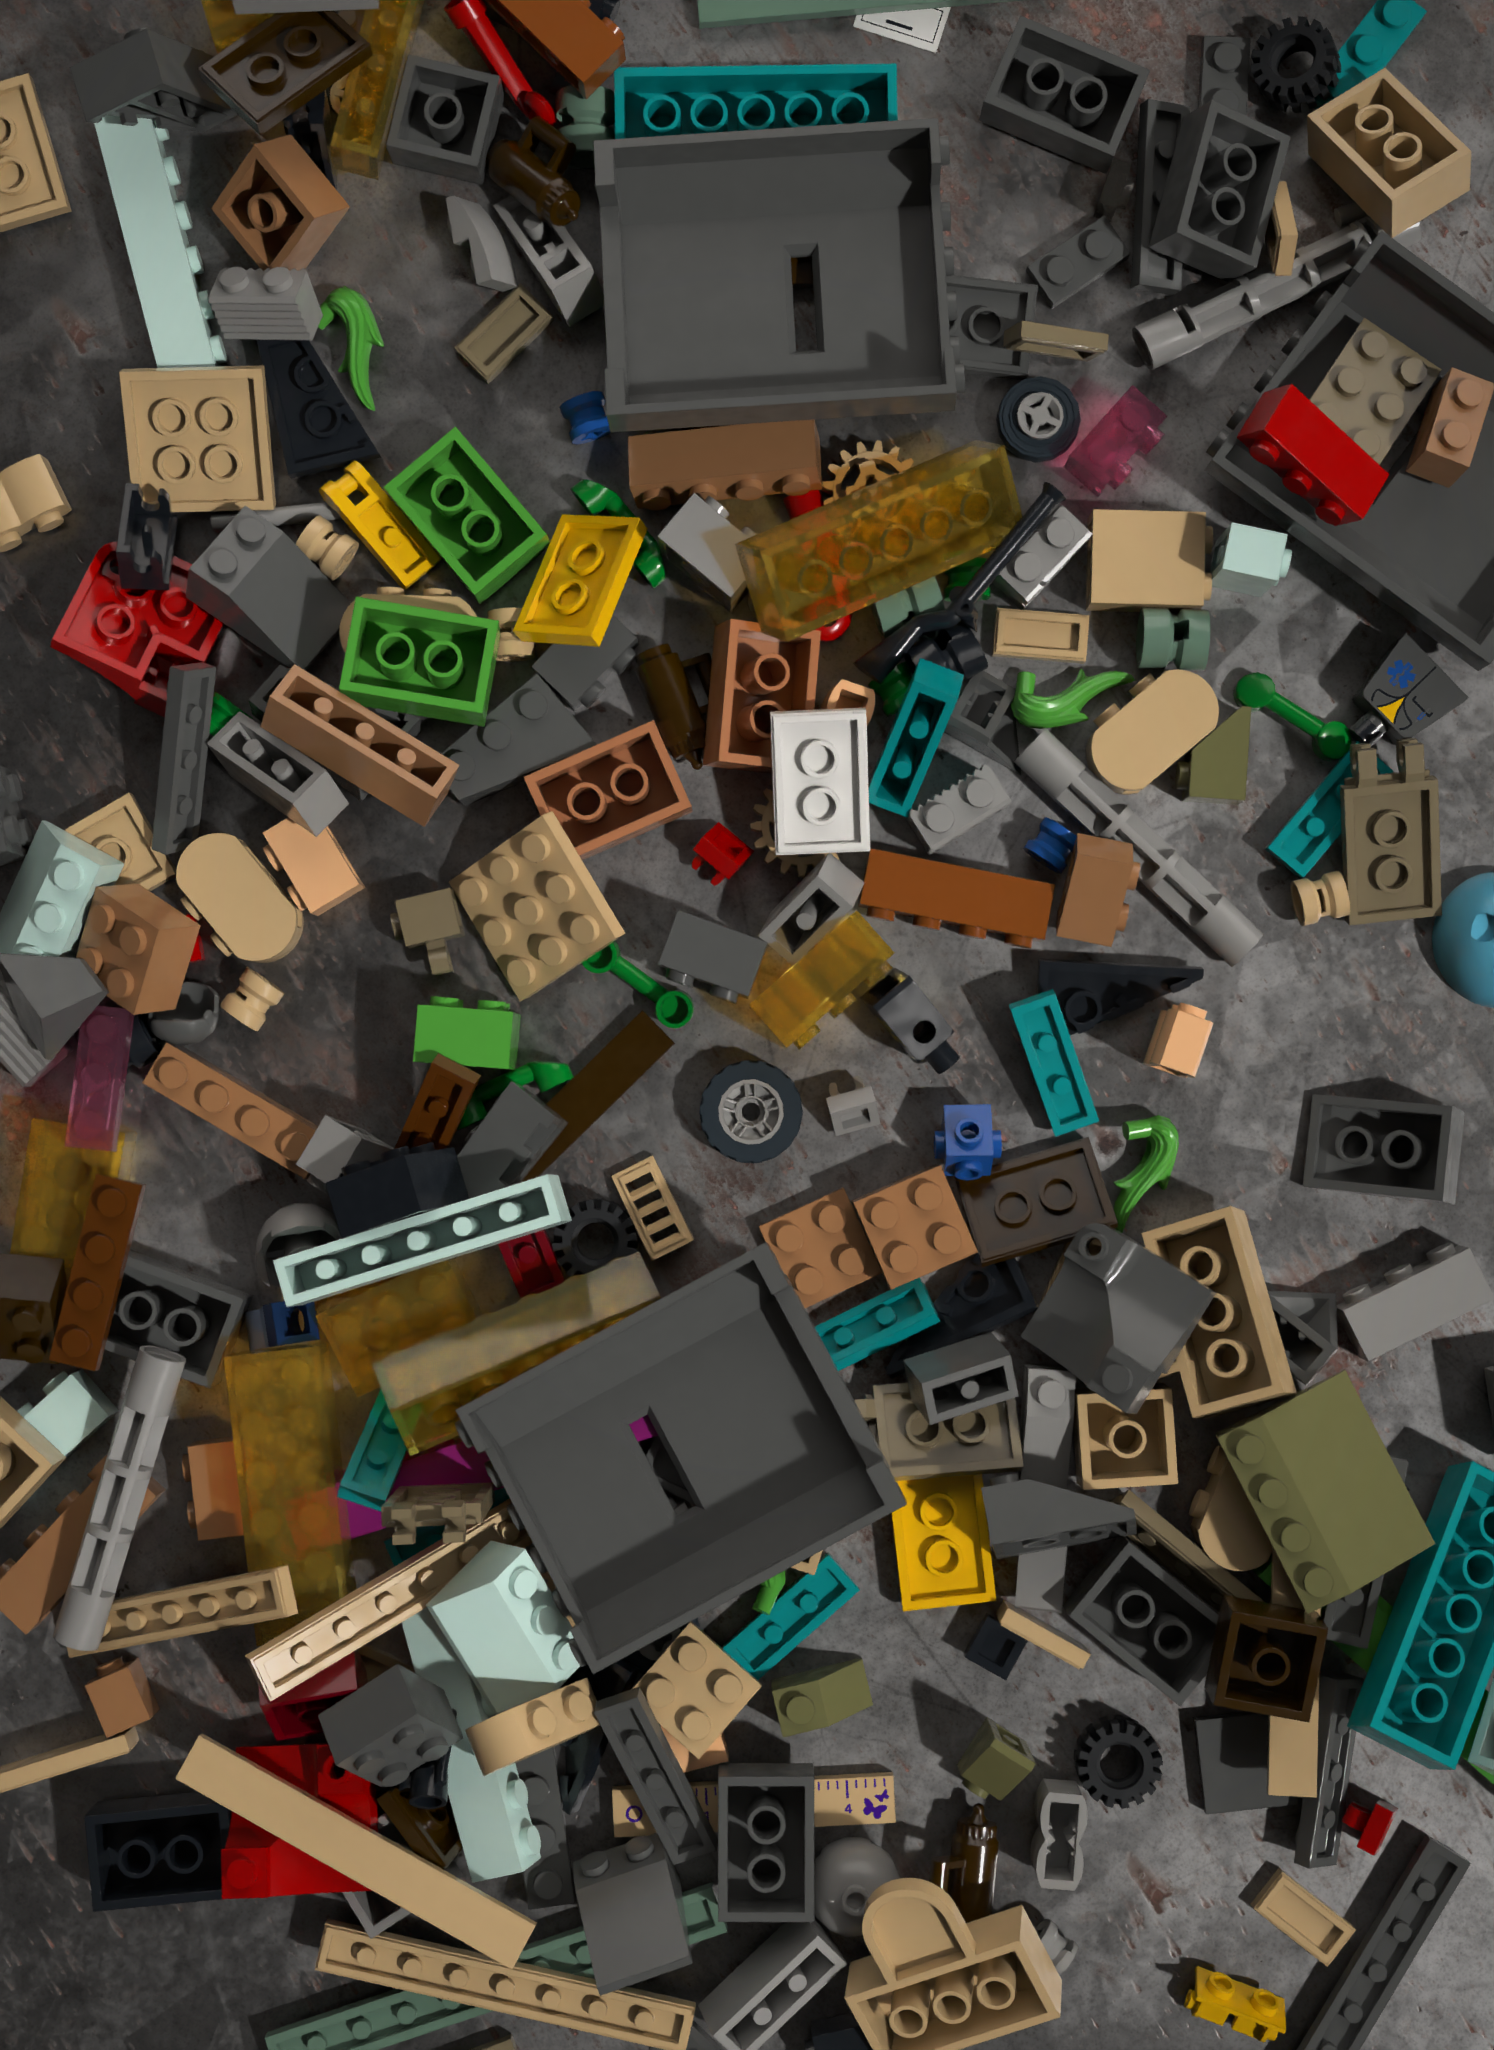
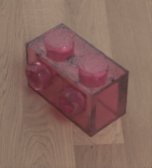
M1132 385L1073 450L1064 468L1097 497L1108 486L1116 490L1134 470L1129 463L1139 451L1147 456L1164 437L1165 434L1160 430V427L1167 418V415Z

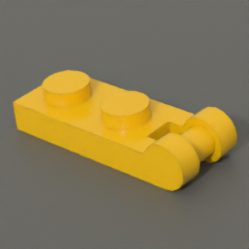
M354 460L343 469L344 475L335 482L329 480L319 488V493L328 506L340 515L397 584L406 590L440 562L441 557L369 472L358 461ZM357 489L366 498L355 506L347 496Z

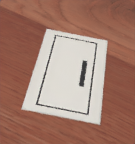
M951 7L856 15L853 27L936 53Z

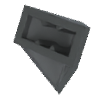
M982 671L970 678L954 707L944 732L1021 776V768L1014 763L1019 757L1016 718L1011 708L1015 688Z
M0 953V970L20 1023L43 1057L52 1060L109 991L85 959Z
M1268 1291L1291 1374L1308 1386L1338 1351L1336 1293Z

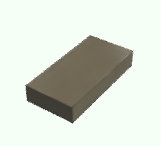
M520 283L454 349L489 384L554 321V318Z
M1022 320L1004 331L1003 347H1006L1008 350L1088 362L1108 350L1109 334Z

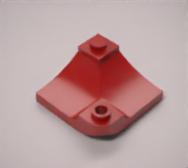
M118 541L110 542L103 545L93 558L52 638L50 647L79 661L116 684L135 699V704L165 717L170 667L200 662L206 663L224 623L186 598L188 571L193 564L176 556L173 557L169 590L121 589L119 573L117 575L110 569L111 567L118 566L116 555Z
M328 1743L236 1747V1753L378 1832L376 1784L345 1770L344 1775L335 1772V1761ZM232 1811L226 1846L221 1849L222 1899L372 1891Z

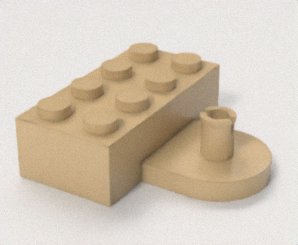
M1229 1206L1141 1233L1147 1249L1216 1292L1168 1373H1161L1158 1378L1180 1373L1192 1418L1208 1419L1297 1394L1245 1211Z
M899 1878L886 1882L879 1886L868 1898L864 1909L862 1934L871 1955L850 1962L844 1999L873 2050H960L1060 2018L1062 1979L1023 1905L965 1923L949 1894L939 1886L917 1878Z

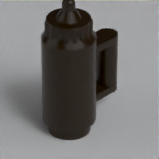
M535 116L528 123L519 141L504 139L491 147L486 157V167L491 179L544 222H550L556 226H564L578 219L580 197L573 189L572 184L563 177L576 152V145L543 118ZM540 141L554 151L548 164L534 153Z
M668 643L645 650L635 656L638 667L634 671L664 745L670 749L675 760L685 758L691 763L693 769L700 770L703 766L701 760L702 750L706 746V722L703 715L707 714L708 704L699 707L685 670L696 668L709 700L712 665L710 653H704L681 661L677 652L672 653Z
M980 1803L974 1805L973 1813L969 1817H962L958 1820L956 1832L952 1836L950 1855L931 1858L929 1882L939 1886L949 1894L965 1923L992 1915L999 1841L996 1837V1823L986 1819L984 1806Z

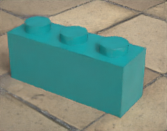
M919 659L868 784L869 803L908 817L959 698L964 678L963 674L925 659Z

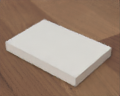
M866 708L770 712L775 854L796 855L870 851Z

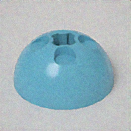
M1494 871L1473 876L1452 890L1442 903V916H1436L1432 931L1434 958L1446 982L1465 999L1489 1008H1494Z

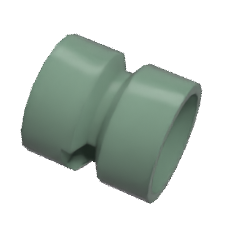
M572 85L560 88L556 92V122L562 126L558 131L576 145V152L568 165L569 168L595 169L593 141L615 139V132L609 128L610 125L615 123L614 92L611 89L599 86L587 100Z
M929 564L905 571L900 581H896L890 576L866 584L870 608L882 640L917 615L945 609L938 582Z
M1141 607L1136 632L1137 667L1164 669L1169 662H1172L1179 670L1204 671L1210 647L1209 611L1205 609H1181L1177 615H1171L1168 608Z

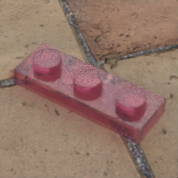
M97 1006L80 1026L65 1139L66 1147L117 1152L134 1015L124 1008Z

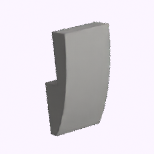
M456 196L447 197L448 230L453 238V244L471 249L470 266L476 278V284L501 292L518 287L510 254L497 226L480 204Z
M1068 1546L1019 1555L1015 1608L1062 1613Z

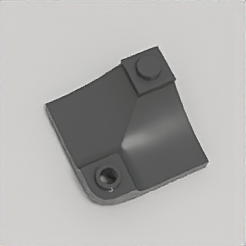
M1088 1224L1077 1232L1064 1253L1065 1261L1059 1274L1021 1337L1073 1373L1089 1389L1125 1413L1137 1414L1161 1373H1168L1216 1292L1118 1230L1103 1224ZM1098 1238L1102 1248L1099 1254L1092 1256L1089 1251V1244L1092 1240Z

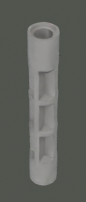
M1367 215L1306 247L1296 249L1291 276H1275L1270 263L1247 275L1237 277L1232 282L1189 303L1181 304L1133 327L1134 343L1142 361L1150 370L1158 368L1248 322H1254L1273 310L1307 294H1312L1320 290V288L1349 275L1353 268L1346 261L1360 242L1365 239L1371 244L1381 230L1385 231ZM1420 223L1414 224L1393 237V239L1405 248L1419 243L1422 238Z
M1046 728L1014 761L1092 836L1133 844V862L1140 863L1138 879L1231 967L1236 965L1263 937V932L1214 888Z
M141 1346L139 1348L53 1633L54 1640L68 1648L94 1651L100 1646L186 1362V1358L174 1351L156 1346Z

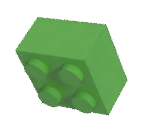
M430 996V1005H417L413 1062L432 1063L439 1053L462 1066L511 1070L517 1068L521 1014L510 1012L509 1003L478 1000L477 1009L463 1008L464 1000H459V998Z

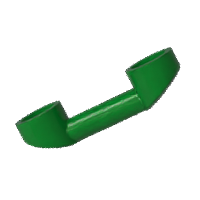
M582 479L571 488L576 499L591 516H597L606 509L611 516L636 517L616 492L602 484ZM647 530L633 566L642 578L655 589L665 580V568L659 545Z
M1259 672L1249 673L1235 684L1233 697L1239 707L1249 706L1251 707V712L1259 711L1266 707L1312 736V749L1320 759L1335 761L1342 758L1350 749L1352 737L1345 724L1339 721L1325 723L1276 692L1273 680L1266 674Z
M616 941L582 962V965L593 973H604L610 970L656 1004L657 1018L666 1027L680 1028L686 1025L693 1017L694 1003L687 992L681 989L669 991L620 956V948Z
M552 1061L528 1062L515 1070H511L476 1086L456 1131L483 1120L488 1114L484 1103L499 1097L511 1081L523 1086L535 1080L540 1093L574 1078L569 1065Z

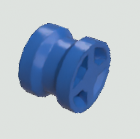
M602 391L583 393L565 401L559 407L563 418L570 422L569 436L572 444H585L611 433L603 408L606 401Z
M1044 817L1039 824V834L1035 839L1028 840L1023 849L1045 867L1058 874H1062L1067 866L1066 858L1073 852L1076 835L1056 821Z

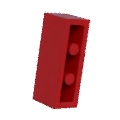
M1292 383L1264 392L1237 435V438L1249 448L1250 455L1256 461L1270 467L1282 478L1283 485L1289 491L1304 498L1315 508V513L1321 520L1333 526L1363 520L1390 475Z

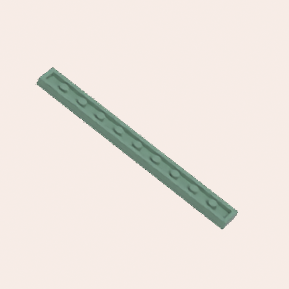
M713 1882L682 1892L690 1945L727 1932L726 1922H718V1897ZM583 1926L525 1945L517 1962L587 1978L594 1977ZM393 1989L268 2031L264 2039L268 2050H379L492 2012L493 2010Z

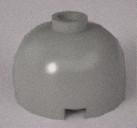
M313 1203L291 1204L280 1208L272 1214L259 1231L256 1245V1268L263 1283L270 1287L271 1282L273 1285L280 1287L273 1260L343 1239L341 1238L335 1215L325 1207Z
M843 1837L827 1844L820 1851V1855L814 1860L815 1916L832 1932L844 1937H863L862 1921L868 1898L882 1884L900 1878L892 1856L886 1850L884 1851L879 1846L872 1844L871 1840L863 1837Z

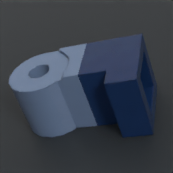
M285 1301L262 1305L261 1309L244 1313L250 1350L320 1339L314 1302L286 1307ZM299 1311L302 1312L304 1318L303 1332L299 1325Z

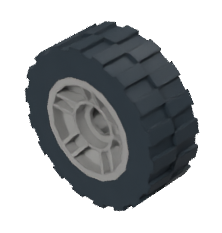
M740 1061L726 1066L715 1074L704 1089L699 1110L701 1126L707 1140L720 1154L741 1163H762L779 1156L792 1144L800 1130L803 1115L802 1100L794 1082L781 1069L762 1061ZM747 1103H755L760 1108V1115L754 1121L746 1120L742 1115V1108Z

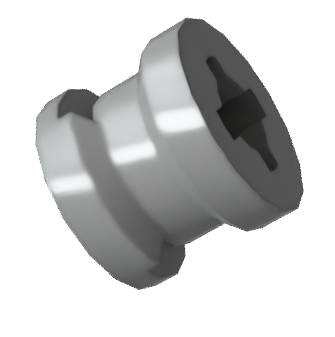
M1045 1919L1035 1927V1930L1060 1976L1077 1954L1078 1944L1069 1938H1063L1058 1933L1057 1925L1050 1919Z

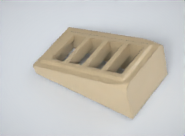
M653 1155L611 1176L651 1261L694 1240ZM651 1172L654 1181L632 1192L629 1191L627 1183ZM659 1189L662 1198L638 1209L635 1200ZM667 1206L670 1215L648 1226L646 1225L643 1217ZM674 1223L676 1224L678 1232L656 1243L654 1242L652 1234Z

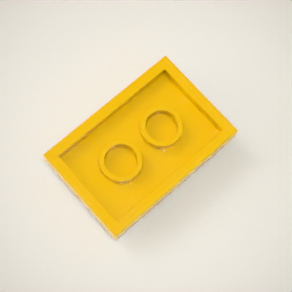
M562 514L513 629L516 636L522 642L600 647L648 528L639 517Z
M982 1474L896 1481L907 1501V1505L891 1513L902 1610L912 1611L996 1601L988 1522L981 1487H984Z

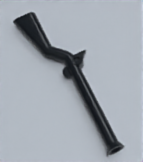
M1044 482L1042 493L966 586H956L950 591L949 598L952 603L947 609L913 617L853 662V664L871 679L882 684L923 633L950 628L957 625L960 621L977 632L976 620L978 612L974 604L1055 505L1066 500L1062 492L1052 484Z

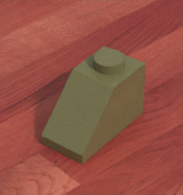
M1241 706L1185 755L1184 761H1178L1175 787L1176 789L1183 790L1182 801L1238 805L1245 801L1251 707Z
M862 1657L771 1679L773 1699L783 1737L829 1727L873 1705Z
M986 1717L957 1765L960 1775L964 1777L962 1784L981 1798L986 1799L988 1794H991L1001 1801L1032 1771L1036 1763L1025 1740Z

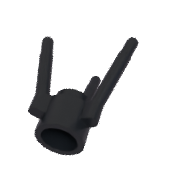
M452 1709L456 1719L457 1711L455 1709ZM452 1746L449 1747V1751L439 1758L438 1761L425 1762L410 1772L405 1781L398 1784L399 1791L409 1792L408 1802L411 1806L419 1809H437L447 1804L448 1764Z

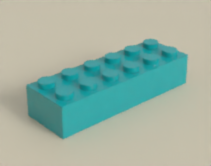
M897 63L618 67L614 71L615 139L897 121Z
M1473 1461L1447 1467L1425 1524L1435 1544L1412 1557L1347 1724V1727L1429 1769H1456L1494 1668V1472Z

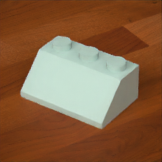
M42 820L0 912V953L76 958L95 888L115 885L125 863L54 824Z
M491 1540L426 1604L489 1708L494 1713H501L559 1689L580 1667L568 1642L574 1638L570 1631L572 1626L567 1617H563L549 1587L525 1548Z

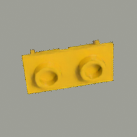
M1196 1966L1195 1990L1190 1989L1184 2003V2007L1191 2010L1192 2016L1200 2017L1223 2026L1229 2013L1233 2014L1235 2017L1231 2023L1232 2030L1258 2039V2041L1263 2043L1267 2039L1275 2041L1279 2032L1285 2034L1284 1998L1276 1996L1266 1989H1258L1231 1979L1224 1973L1213 1972Z

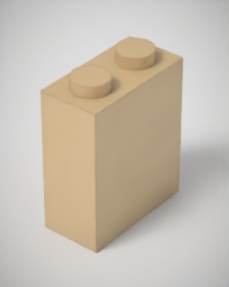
M1092 510L1087 520V529L1090 530L1092 536L1087 542L1085 611L1140 612L1141 607L1168 608L1170 613H1178L1181 609H1201L1204 606V600L1210 601L1212 574L1211 572H1205V554H1211L1213 527L1206 526V512Z

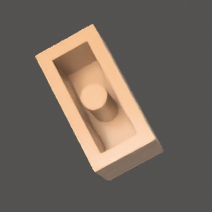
M288 817L263 832L269 843L263 847V850L277 872L283 868L293 883L287 887V890L301 912L308 908L311 914L319 916L365 888L329 826L316 837Z

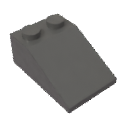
M247 506L241 509L188 571L186 598L290 669L294 664L305 671L311 666L338 634L342 616L351 604L282 530Z
M1313 1094L1303 1187L1455 1205L1465 1112L1453 1106Z
M1017 1474L992 1478L990 1480L991 1486L981 1487L991 1544L997 1559L1137 1534L1134 1509L1031 1479L1019 1480Z
M657 1833L649 1836L635 1837L626 1844L603 1852L595 1851L580 1860L572 1862L575 1892L596 1986L600 1996L693 1964L679 1874Z

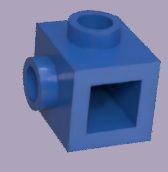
M991 1104L944 1105L941 1124L942 1131H934V1158L943 1159L945 1176H955L961 1180H976L982 1176H990L993 1158H1001L1002 1154L1001 1130H992Z

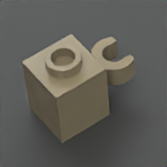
M446 888L396 900L397 912L390 914L396 940L404 939L405 947L410 949L426 945L432 975L435 974L437 976L454 972L446 940L465 936L454 890Z

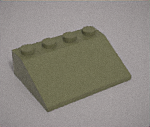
M1345 1369L1216 1432L1217 1438L1307 1614L1353 1593L1435 1544Z

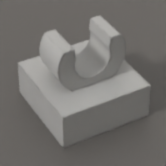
M860 1076L853 1077L855 1090L840 1094L835 1082L829 1084L830 1097L826 1098L835 1136L880 1124L872 1087H865Z

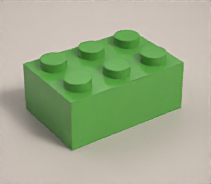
M456 426L383 487L391 500L479 604L483 603L549 546L550 541L547 533Z
M356 597L339 691L364 707L485 727L501 636L499 621Z

